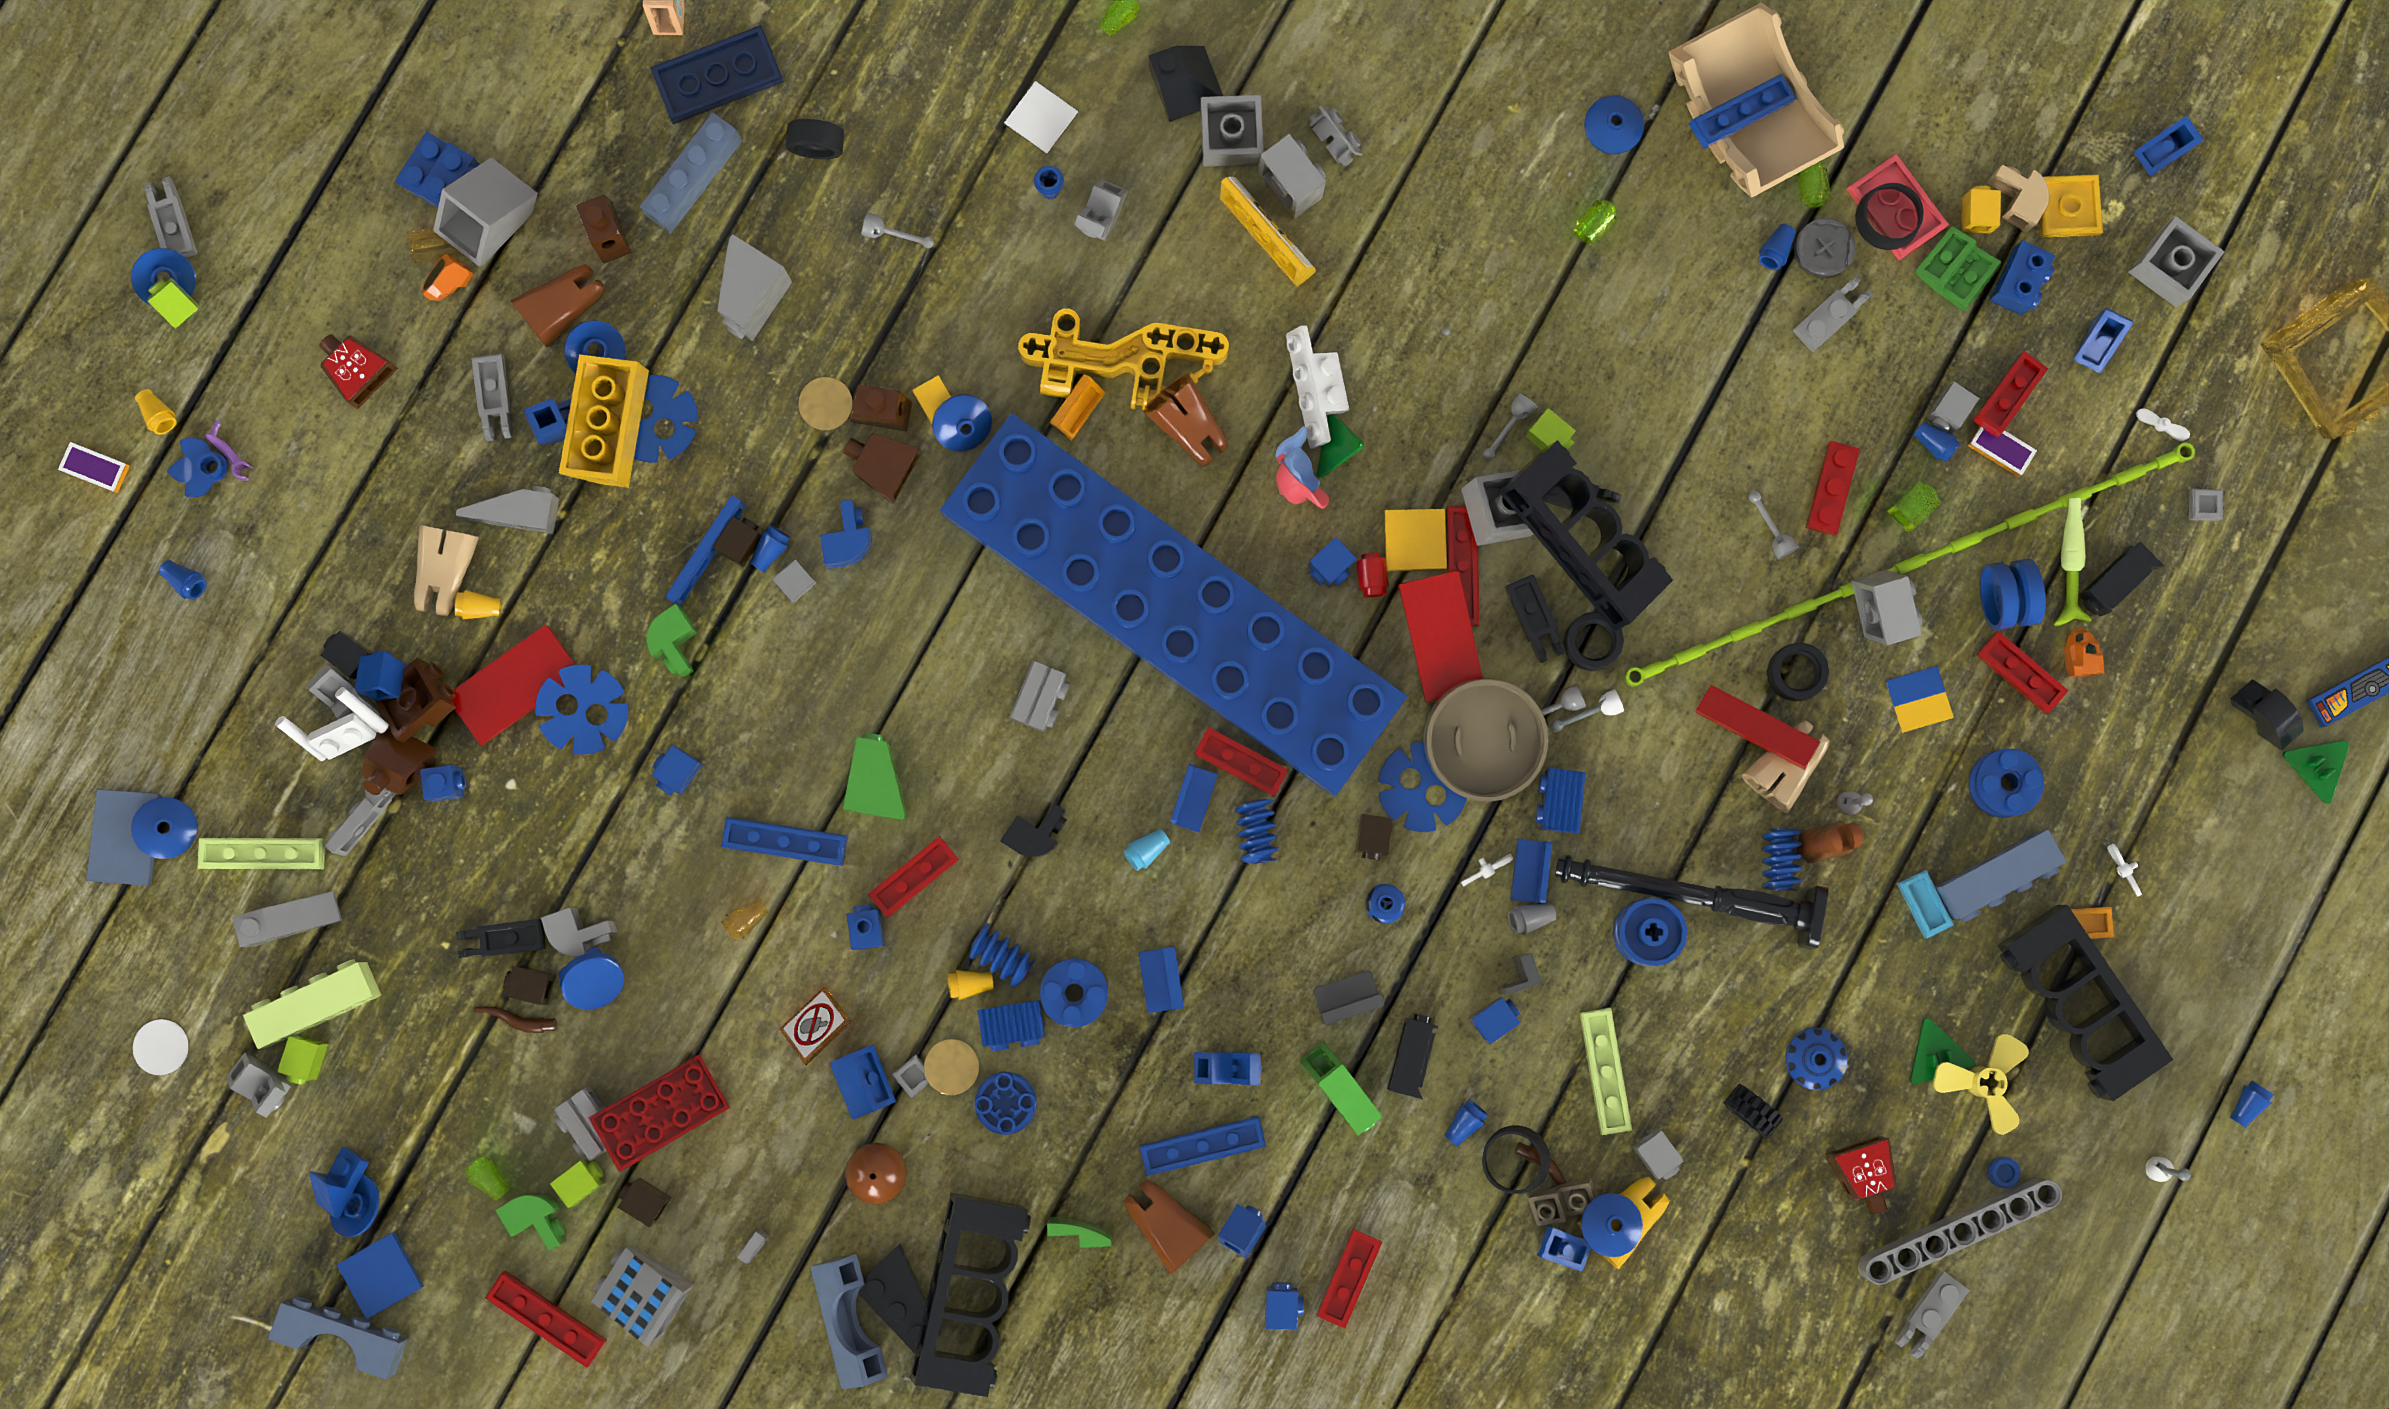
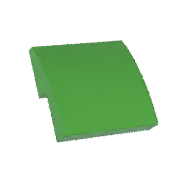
M1951 226L1918 267L1916 274L1943 298L1965 312L1999 270L2001 261L1978 248L1975 239Z
M1050 1217L1047 1223V1236L1079 1235L1080 1248L1111 1247L1112 1233L1096 1224L1065 1217Z

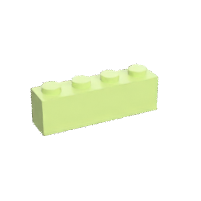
M355 959L349 960L337 966L338 972L329 976L326 972L310 978L308 980L310 984L301 989L298 986H293L280 992L281 998L270 1002V999H265L252 1005L253 1011L244 1014L243 1017L257 1049L270 1048L287 1040L289 1036L298 1035L382 996L368 963H356Z

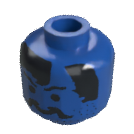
M1380 884L1373 887L1367 893L1364 900L1366 913L1373 921L1380 924L1392 923L1398 920L1403 915L1405 909L1403 893L1396 886L1390 884ZM1383 898H1389L1391 901L1386 902ZM1392 904L1391 907L1388 910H1386L1387 905Z

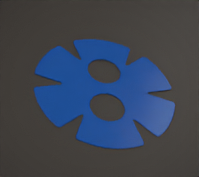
M649 375L648 393L645 391L644 398L652 403L653 412L650 417L640 420L634 459L648 463H657L659 445H661L667 458L672 459L682 453L693 440L696 431L681 424V422L697 421L698 410L689 391L672 399L679 386L678 381L662 375ZM662 418L670 419L675 425V432L668 439H660L654 433L655 423Z
M572 665L560 669L559 674L565 688L551 678H548L537 695L535 714L537 716H554V718L539 726L541 732L559 749H563L571 736H574V754H592L604 750L605 745L599 731L611 740L616 741L623 732L627 722L628 704L609 703L624 694L622 686L605 670H601L591 684L590 665ZM563 694H571L578 701V709L572 715H563L556 708V701ZM593 704L604 706L608 712L607 720L601 725L589 723L586 719V710L589 706Z
M1424 742L1412 743L1410 745L1412 762L1401 749H1398L1383 765L1378 781L1395 786L1396 788L1380 792L1379 798L1384 810L1390 818H1393V821L1408 810L1404 828L1417 832H1431L1436 830L1434 813L1447 826L1459 816L1467 798L1453 792L1436 777L1427 761ZM1407 768L1416 769L1421 775L1420 785L1412 790L1404 788L1400 783V775ZM1432 785H1440L1446 791V800L1440 806H1432L1426 801V790Z

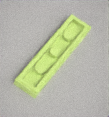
M199 838L198 869H324L325 839Z
M1611 1008L1579 1012L1600 1135L1632 1131Z

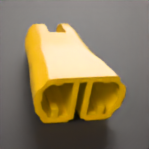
M1650 1177L1639 1179L1619 1194L1631 1200L1641 1214L1643 1230L1639 1242L1662 1216L1670 1202L1664 1193L1659 1194L1648 1205L1642 1200L1656 1185ZM1614 1219L1611 1222V1228L1617 1231L1620 1223ZM1580 1221V1222L1577 1223V1225H1578V1227H1579L1580 1230H1581V1221ZM1635 1248L1619 1257H1604L1615 1268L1620 1269Z

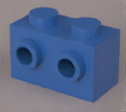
M2022 240L2012 249L1989 301L2021 316L2030 309L2034 310L2042 298L2043 293L2039 292L2043 282L2047 283L2053 274L2055 267L2051 264L2055 255Z

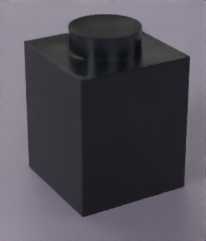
M339 631L327 639L323 646L325 650L320 656L348 677L357 679L360 657L371 655L373 652L349 634Z

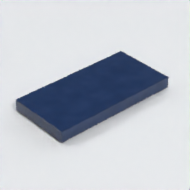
M762 25L650 67L673 125L784 82Z

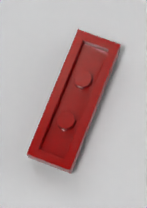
M2023 351L1999 382L1973 421L1998 438L2007 428L2048 368Z
M1835 441L1828 442L1805 528L1832 536L1838 534L1860 448Z
M1999 631L1995 632L1976 654L2044 714H2049L2069 691Z
M1210 727L1207 728L1194 752V755L1272 797H1275L1289 771L1285 767Z
M939 836L868 895L886 918H889L957 863L959 858Z
M1354 1228L1352 1229L1316 1313L1317 1317L1344 1329L1346 1328L1382 1244L1381 1240Z

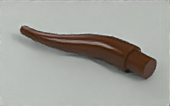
M487 1006L474 1008L475 1013L491 1014L500 1018L512 1028L526 1033H544V1031H556L557 1029L556 1018H522L500 1008Z
M1521 1142L1517 1144L1515 1154L1524 1157L1525 1160L1538 1166L1541 1165L1536 1147L1528 1146ZM1550 1158V1169L1548 1172L1550 1177L1557 1185L1567 1183L1557 1164Z

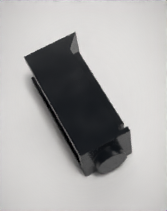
M2140 541L2134 547L2132 545L2129 546L2079 596L2084 600V606L2091 613L2098 614L2099 616L2109 614L2153 570L2164 567V565Z
M1415 1013L1413 1019L1405 1017L1387 1087L1389 1091L1423 1099L1418 1087L1422 1088L1436 1035L1432 1033L1433 1028L1438 1029V1026L1431 1024L1432 1018Z

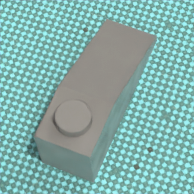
M533 486L532 490H517L457 509L456 516L465 521L553 534L559 498L552 494L549 488Z
M334 891L261 908L232 917L240 947H255L342 921Z

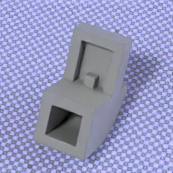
M1101 178L1094 185L1088 203L1078 214L1074 226L1078 227L1083 234L1089 237H1098L1105 241L1114 227L1129 190Z
M327 664L306 684L310 692L332 709L337 719H341L354 712L335 697V693L341 687L346 688L378 716L381 715L374 702L370 698L356 692V684L349 677L345 678L330 664Z
M570 907L541 917L550 944L559 952L569 956L583 955L590 949L589 942L592 943V946H597L610 941L609 935L617 933L614 921H604L584 928L577 908Z
M246 1052L226 1076L230 1089L250 1099L255 1112L265 1118L268 1117L271 1111L273 1112V1110L275 1111L281 1106L286 1093L292 1087L281 1074Z

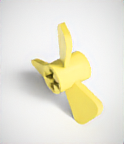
M1998 1035L1995 1039L1987 1067L1975 1066L1968 1071L1949 1062L1940 1063L1935 1070L1933 1088L1941 1093L1968 1089L1971 1094L1986 1098L1992 1128L1997 1134L2004 1135L2019 1125L2018 1114L2002 1096L2007 1089L2005 1074L2027 1058L2029 1050L2024 1043L2011 1035ZM1990 1074L1992 1077L1990 1079L1991 1088L1988 1091L1986 1085L1980 1086V1079H1988Z

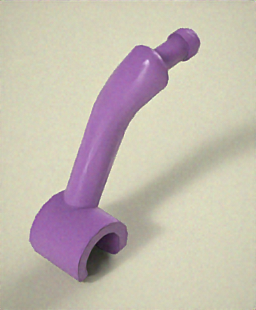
M215 420L210 434L206 433V438L233 464L232 474L242 481H248V478L241 476V470L244 467L253 469V466L242 461L225 441L216 437L218 429L221 427V422Z

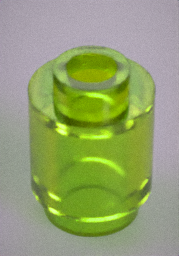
M1819 161L1797 173L1801 203L1807 204L1809 208L1825 205V201L1831 198L1827 168L1823 166V162Z
M1595 200L1576 222L1577 226L1574 232L1577 237L1588 245L1599 242L1618 220L1615 214L1617 210L1614 205L1607 200L1602 202Z

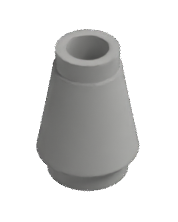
M1552 903L1515 906L1514 910L1508 912V919L1514 934L1521 933L1526 935L1556 920V911Z

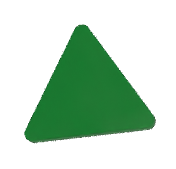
M1330 414L1327 419L1331 441L1322 445L1316 476L1321 479L1364 447V442L1334 414Z
M2344 740L2289 750L2283 753V758L2321 801L2327 804L2332 802L2350 744Z
M1923 1019L1910 1077L1912 1084L1916 1085L1933 1080L1936 1067L1943 1062L1952 1063L1966 1070L1975 1067V1061L1931 1019Z

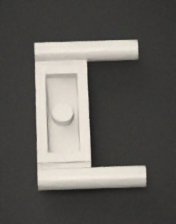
M344 687L337 690L335 697L354 711L353 713L319 728L309 735L285 716L279 717L275 722L279 729L320 761L326 758L330 760L375 739L377 732L383 733L389 726L386 721Z

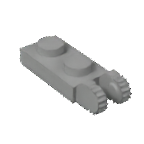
M168 176L162 179L167 196L163 200H160L158 190L151 182L146 183L144 188L149 202L147 207L160 248L177 251L186 258L197 255L198 253L183 205L172 178Z
M1857 276L1840 291H1835L1793 330L1795 335L1812 353L1858 312L1857 309L1873 295L1869 289L1864 291L1853 304L1850 303L1845 295L1859 285L1861 280Z
M501 353L474 357L471 360L478 415L482 421L484 438L486 441L494 440L495 432L491 417L500 416L501 431L504 437L513 438L512 421L510 418L512 412L504 355Z
M386 788L379 795H372L365 790L366 798L356 803L350 810V816L343 825H339L331 832L330 840L325 847L332 853L347 856L385 811V808L396 794Z
M1941 1270L1905 1319L1907 1322L1897 1335L1895 1343L1900 1347L1905 1346L1914 1335L1915 1330L1918 1329L1922 1332V1335L1913 1346L1910 1354L1916 1359L1923 1356L1929 1348L1931 1341L1935 1340L1970 1290Z

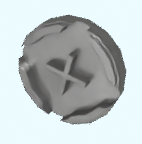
M1830 218L1816 219L1807 224L1797 235L1794 244L1795 258L1800 268L1807 274L1820 279L1832 278L1841 274L1850 265L1855 254V240L1852 234L1845 228L1846 226Z

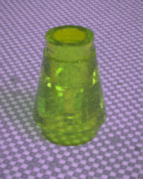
M1113 0L1098 26L1108 36L1112 37L1138 17L1137 12L1141 7L1135 0Z
M484 1155L477 1158L463 1171L468 1177L466 1179L468 1182L494 1201H497L509 1190L491 1158L487 1160Z

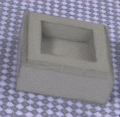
M2189 490V520H2223V490Z
M796 560L772 579L793 603L816 584Z
M917 1054L892 1074L910 1098L914 1097L929 1084L924 1072V1063Z
M761 1228L757 1230L737 1258L745 1264L750 1263L768 1240L769 1234Z

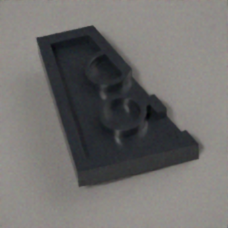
M899 1244L863 1278L865 1285L859 1290L858 1294L915 1354L927 1301L904 1255V1250L901 1244Z

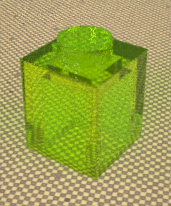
M1919 481L1911 486L1887 512L1909 532L1916 528L1942 502L1937 498L1938 494L1934 488Z

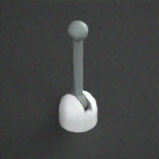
M1613 689L1601 696L1598 706L1562 721L1554 720L1551 723V728L1553 731L1559 732L1563 729V726L1601 711L1605 715L1610 716L1624 712V708L1616 690Z
M2155 1156L2146 1163V1173L2154 1181L2165 1182L2171 1179L2173 1175L2178 1176L2182 1181H2187L2191 1177L2188 1169L2176 1170L2172 1163L2164 1157Z

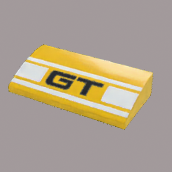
M1226 177L1221 181V201L1297 288L1316 273L1315 267L1236 177Z

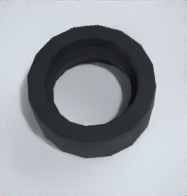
M797 119L787 124L785 146L791 153L812 159H834L843 154L844 130L840 126L817 119Z
M1590 612L1581 615L1570 624L1565 631L1563 644L1566 655L1574 665L1583 670L1596 671L1606 668L1617 660L1623 649L1624 637L1621 628L1614 631L1599 612ZM1589 624L1601 625L1610 634L1611 647L1602 658H1586L1577 649L1576 637L1584 626Z
M1802 642L1789 644L1775 652L1770 659L1767 669L1768 682L1773 691L1783 699L1794 702L1807 700L1820 693L1827 684L1829 676L1828 662L1823 653L1813 645ZM1799 654L1806 656L1815 667L1814 681L1805 689H1792L1781 678V665L1791 655Z

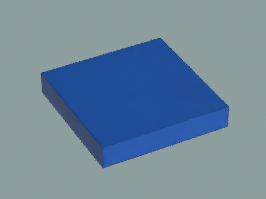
M395 1232L337 1264L366 1319L424 1287Z

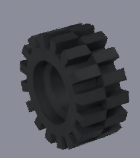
M1740 1083L1723 1102L1741 1121L1767 1139L1784 1120L1761 1097Z

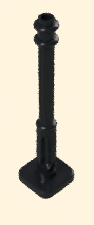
M1567 855L1565 859L1558 858L1555 876L1561 877L1562 883L1574 880L1579 881L1582 887H1585L1588 883L1707 906L1711 907L1713 912L1720 911L1754 922L1793 926L1794 930H1799L1797 943L1800 948L1811 950L1818 948L1820 944L1828 900V887L1814 886L1806 891L1805 899L1799 900L1797 903L1780 896L1759 891L1722 888L1719 885L1715 888H1709L1592 865L1590 859H1585L1583 863L1572 861L1570 855Z

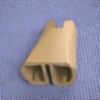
M423 525L419 526L417 574L414 589V605L416 610L428 612L432 604L434 592H438L436 613L442 616L449 615L455 604L456 593L459 592L479 537Z
M1804 720L1793 728L1808 735L1814 726ZM1821 734L1816 739L1821 743L1806 770L1767 751L1741 776L1744 782L1776 809L1788 813L1801 794L1812 772L1826 753L1830 740L1824 734Z

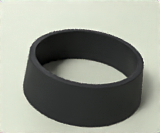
M1887 183L1874 188L1862 197L1856 209V226L1860 235L1870 245L1883 250H1895L1906 246L1914 239L1922 224L1924 210L1919 196L1911 188L1899 183ZM1882 189L1896 190L1905 194L1913 202L1917 211L1918 221L1917 227L1912 233L1902 238H1887L1872 228L1867 217V206L1870 198L1876 191Z
M1511 1125L1497 1130L1489 1138L1483 1151L1482 1166L1487 1179L1497 1189L1511 1194L1526 1193L1536 1189L1546 1179L1550 1169V1153L1545 1141L1538 1133L1524 1126ZM1515 1134L1528 1139L1539 1153L1541 1164L1539 1174L1536 1180L1524 1189H1508L1500 1185L1489 1172L1486 1161L1487 1150L1494 1140L1503 1135Z

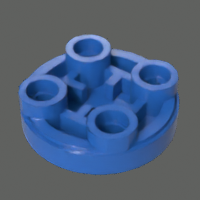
M598 948L587 950L585 954L574 958L559 972L560 988L565 1000L579 1009H596L609 1004L619 995L624 984V975L618 961L614 957L602 953Z
M1000 1072L990 1076L980 1085L976 1093L974 1107L978 1119L988 1130L997 1134L1009 1135L1019 1132L1030 1123L1036 1112L1037 1098L1032 1085L1023 1076L1013 1072Z

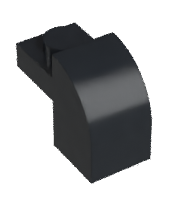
M2252 679L2230 698L2232 706L2256 721L2258 735L2280 750L2287 747L2304 731L2299 711L2276 688L2270 691Z
M1054 804L1038 829L1019 816H1016L1000 841L1023 856H1045L1059 845L1058 842L1050 838L1052 832L1058 834L1067 821L1063 817L1066 811Z

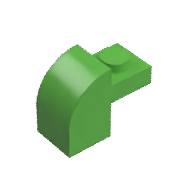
M677 604L662 612L652 621L647 632L646 642L652 657L659 659L666 655L662 660L672 674L677 672L678 675L686 677L694 670L678 645L698 632L683 609Z
M543 1193L525 1194L495 1210L511 1237L520 1234L534 1225L548 1251L567 1241L564 1237L566 1231L563 1224L558 1218L554 1219L551 1215L562 1207L549 1195Z

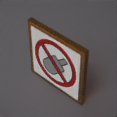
M823 987L779 1030L807 1066L852 1021L827 988Z

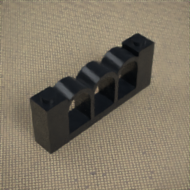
M1557 440L1539 452L1499 490V493L1613 630L1616 631L1632 623L1673 579L1655 557L1649 559L1647 549L1637 537L1630 534H1622L1621 518L1616 510L1605 502L1595 501L1594 486L1589 477L1582 471L1573 468L1577 463L1570 456L1569 451ZM1555 484L1566 487L1574 500L1573 511L1562 523L1541 499ZM1583 516L1591 518L1596 522L1601 533L1599 545L1589 555L1568 532ZM1611 548L1619 551L1624 556L1628 567L1626 577L1616 588L1596 565Z
M2068 905L2054 906L1997 945L2002 952L2000 957L2003 963L2010 970L2014 969V971L2021 972V978L2025 987L2031 993L2047 998L2045 1007L2049 1022L2056 1029L2072 1034L2070 1050L2073 1057L2081 1065L2091 1068L2085 1072V1075L2090 1081L2087 1083L2089 1089L2097 1098L2115 1101L2173 1061L2169 1052ZM2069 943L2085 968L2058 987L2046 990L2038 979L2037 970L2039 965L2046 957ZM2093 979L2109 1004L2082 1023L2071 1026L2065 1021L2062 1014L2064 1000L2071 993ZM2118 1015L2134 1039L2106 1059L2095 1062L2087 1051L2088 1038L2096 1029Z
M950 1193L910 1375L914 1385L988 1397L990 1388H994L997 1370L994 1369L995 1366L991 1360L995 1357L999 1348V1336L996 1328L991 1323L998 1320L1004 1314L1008 1305V1291L1000 1279L1008 1276L1017 1263L1018 1249L1014 1240L1022 1241L1023 1233L1027 1234L1030 1227L1031 1217L1028 1215V1210L1022 1205ZM961 1231L1002 1238L1006 1246L1003 1260L998 1266L991 1269L954 1264ZM952 1274L993 1282L996 1287L994 1303L982 1312L945 1307ZM942 1318L984 1326L987 1332V1340L984 1347L973 1355L936 1351Z

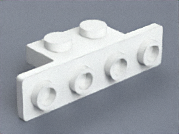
M1303 325L1286 334L1287 349L1290 352L1293 377L1296 381L1299 406L1302 410L1304 424L1307 429L1310 449H1315L1331 441L1326 415L1345 413L1349 411V405L1338 353L1313 354L1308 328L1306 325Z

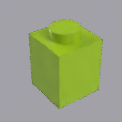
M172 277L166 282L163 279L158 280L148 290L151 293L148 296V302L175 329L198 310V304Z
M1548 408L1525 437L1540 450L1545 449L1557 440L1563 447L1569 450L1575 443L1570 438L1576 430Z
M301 1035L289 1036L277 1072L287 1075L286 1080L296 1084L304 1085L305 1081L317 1080L328 1043Z
M586 1158L579 1161L550 1183V1185L569 1209L579 1204L605 1184L601 1178L604 1176V1173L595 1161L590 1162Z

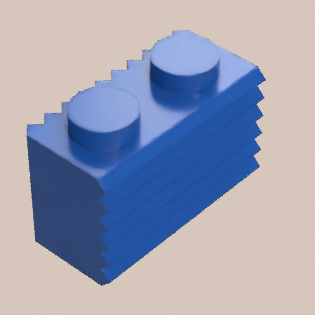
M1548 768L1545 771V775H1540L1538 792L1543 793L1542 805L1537 804L1535 823H1540L1539 830L1578 834L1580 832L1586 772Z
M1040 1000L977 1010L983 1047L990 1046L991 1052L1009 1049L1008 1043L1018 1041L1021 1042V1047L1038 1045L1039 1038L1045 1037Z

